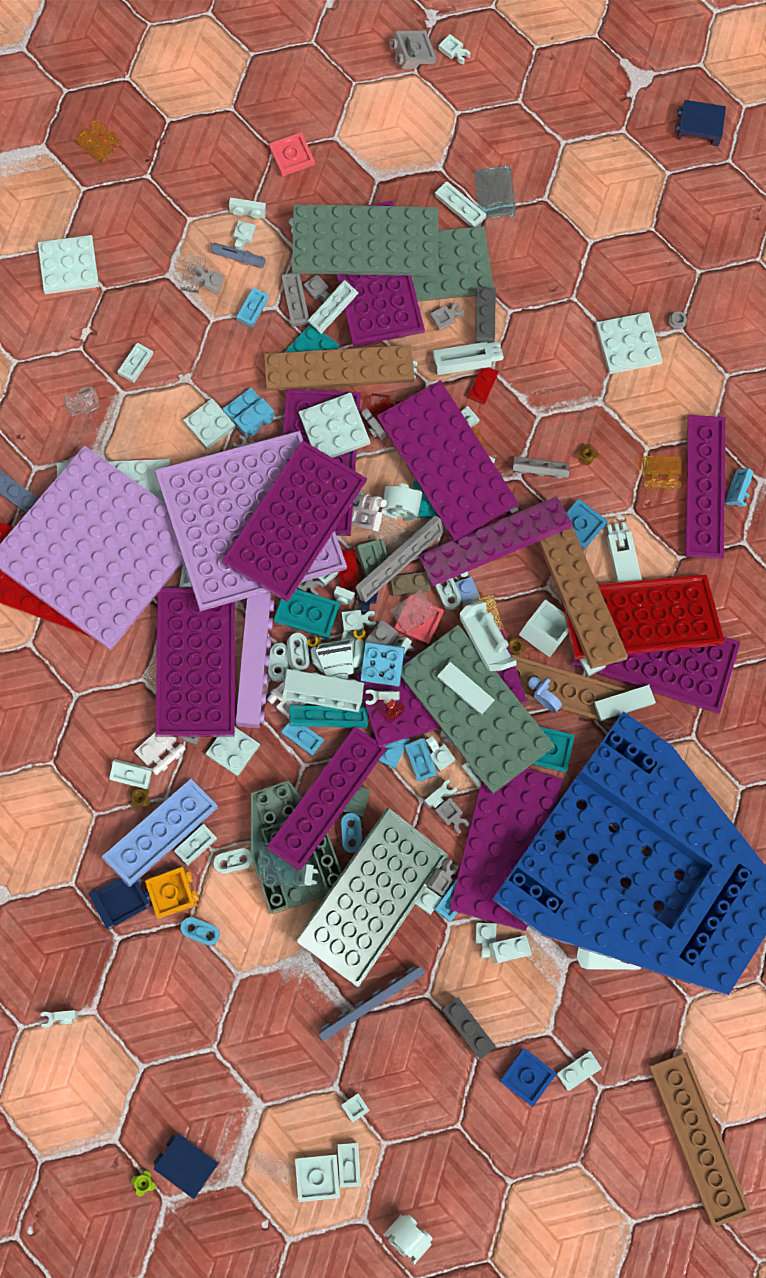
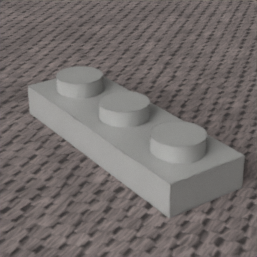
M290 273L282 275L291 326L310 324L308 322L309 316L300 274Z
M516 456L513 459V471L521 474L535 473L538 476L569 477V463Z

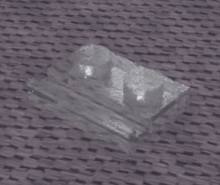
M382 514L379 531L372 530L368 539L376 541L383 538L386 549L394 553L414 535V532Z
M420 590L390 609V613L406 634L436 615L437 610L432 606L423 590Z

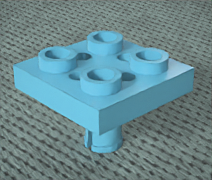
M366 642L361 681L400 686L405 647Z

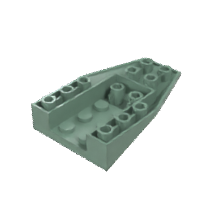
M289 780L251 793V858L271 915L325 897L342 873L328 833L306 862L308 865H314L313 869L318 870L317 874H312V880L317 881V884L311 886L294 885L296 869L266 849L302 800V797Z

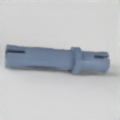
M215 242L211 248L212 254L243 262V265L250 264L263 269L266 262L265 257L252 254L248 250L241 251Z

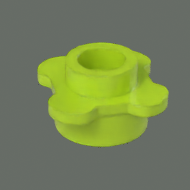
M144 1171L142 1175L134 1176L131 1180L138 1196H143L145 1192L153 1191L156 1187L155 1183L151 1180V1173L149 1171Z

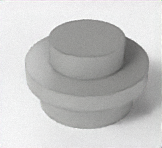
M680 311L672 313L668 320L669 325L674 329L684 328L687 323L685 314Z

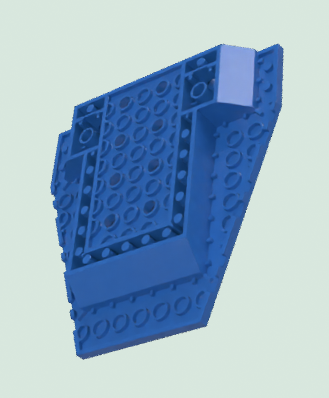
M624 711L595 749L492 899L543 937L571 944L608 958H614L623 963L641 967V969L681 980L684 983L697 985L724 996L730 994L766 936V865L674 747ZM583 801L586 805V809H578L576 806V802ZM609 824H615L618 827V832H610ZM555 832H562L565 839L558 841L555 838ZM641 848H649L651 852L650 856H644L641 852ZM588 855H594L597 858L595 865L588 862ZM675 870H680L683 873L682 880L675 878ZM621 878L629 880V888L621 886ZM655 901L662 904L663 909L661 912L654 909L653 904Z

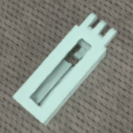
M483 342L433 350L437 375L492 367V362L500 361L504 358L499 342Z
M621 522V530L619 529V524L614 523V531H612L611 524H607L608 536L606 540L616 583L641 581L642 578L632 533L627 531L626 522ZM615 541H619V548L624 547L625 550L617 551Z

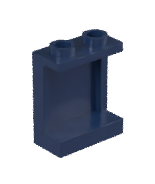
M684 100L682 107L679 106L677 117H680V121H677L675 132L678 133L677 139L681 140L682 135L712 139L713 146H719L723 135L726 106Z
M141 877L130 887L119 878L97 891L93 890L88 893L107 930H111L151 908L149 903L151 902L150 895L147 890L143 891L140 886L143 883Z
M178 1133L177 1136L173 1134L166 1144L168 1146L164 1154L160 1152L153 1163L156 1166L153 1170L192 1199H195L220 1162L203 1152L183 1137L182 1134Z

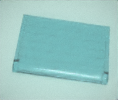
M503 166L475 170L478 207L486 213V218L516 216L511 167Z

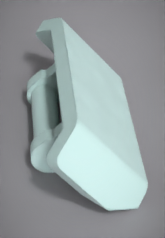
M479 601L465 606L460 612V620L486 669L489 671H501L517 665L516 659L512 658L506 649L509 644L495 623L493 614L487 613L486 603Z
M578 947L577 960L581 968L641 969V967L626 964L620 960L598 955Z

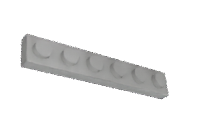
M434 516L356 586L362 601L367 602L445 532L439 517Z

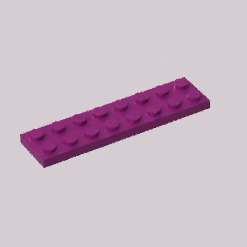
M688 415L685 557L724 558L726 417Z
M556 496L473 531L455 542L452 540L418 556L432 586H435L572 527V522Z
M354 727L266 849L300 872L387 748L385 746H378L376 740L357 727Z

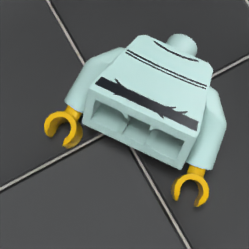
M357 629L354 631L356 641H354V638L321 644L320 639L315 636L316 642L312 645L311 639H308L307 644L312 647L310 651L313 664L322 673H325L326 676H336L340 679L349 680L348 675L354 673L355 668L360 665L364 654L363 640L366 638L365 630L363 629L362 636H357Z

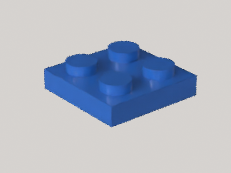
M523 1048L499 1082L533 1107L557 1073Z

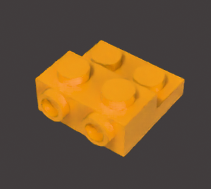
M180 867L145 880L157 919L198 906L197 901L200 898L197 890L192 889L190 882H193V877L190 870L186 871V868Z

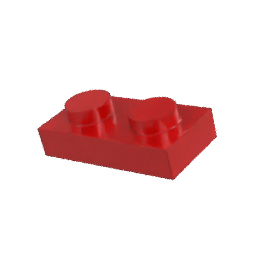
M490 367L480 368L468 399L485 405L499 371Z
M355 550L342 551L347 569L339 571L340 587L343 589H353L359 584Z

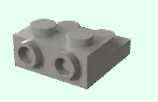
M426 30L396 31L390 40V48L395 50V61L397 64H400L401 69H417L419 64H435L437 60Z

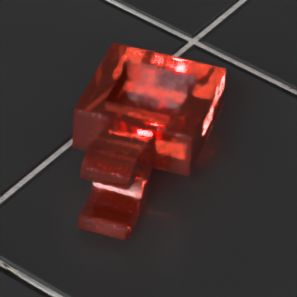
M372 393L370 413L381 414L402 401H390L391 395Z
M393 699L387 702L386 706L388 708L386 709L385 719L390 724L405 712L403 704L401 702L395 704Z

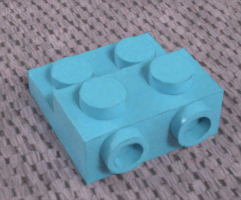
M252 387L223 408V411L245 438L250 435L254 436L259 431V428L270 424L275 417L274 410L263 398L259 397Z

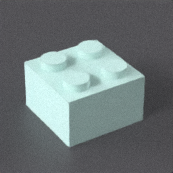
M545 599L519 635L548 657H551L569 631L564 613Z

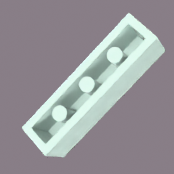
M287 669L282 699L359 712L364 683L357 680L340 679L336 676L329 677L318 673H306L297 669Z

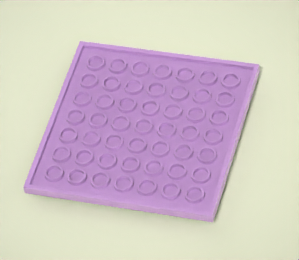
M300 431L155 470L200 611L269 592L224 565L222 560L303 441ZM335 531L302 582L347 569Z
M85 445L0 544V570L110 651L184 562L165 503Z

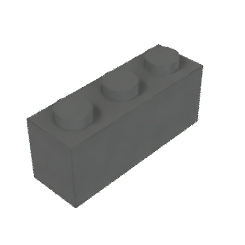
M477 288L475 344L483 342L494 343L496 288Z
M459 997L441 1010L478 1060H481L496 1048L495 1044Z

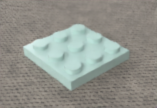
M92 235L38 242L45 294L99 287Z
M649 312L596 322L595 326L609 374L662 364L663 360Z
M351 393L299 411L310 444L332 458L370 444L369 437Z

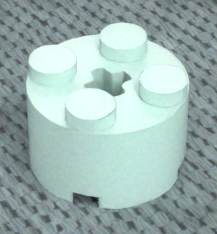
M399 483L398 486H386L383 499L386 500L387 504L385 507H381V513L397 520V517H403V521L417 520L422 492L410 489L409 485Z
M409 1214L400 1215L383 1235L385 1237L390 1236L389 1243L404 1258L406 1256L412 1258L409 1262L415 1265L432 1245L430 1242L433 1238L425 1230H419L416 1227L418 1223Z

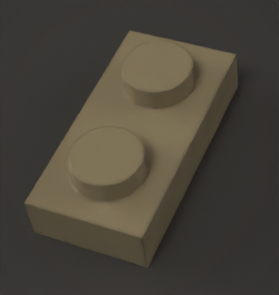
M426 572L399 575L390 580L393 597L431 591Z

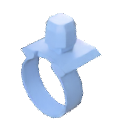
M532 677L528 685L533 691L536 690L534 699L539 701L548 710L556 713L561 708L562 703L547 690L551 680L546 678L541 683L540 679Z

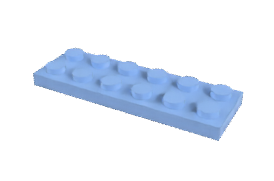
M190 779L106 852L102 859L130 887L217 810L218 805Z

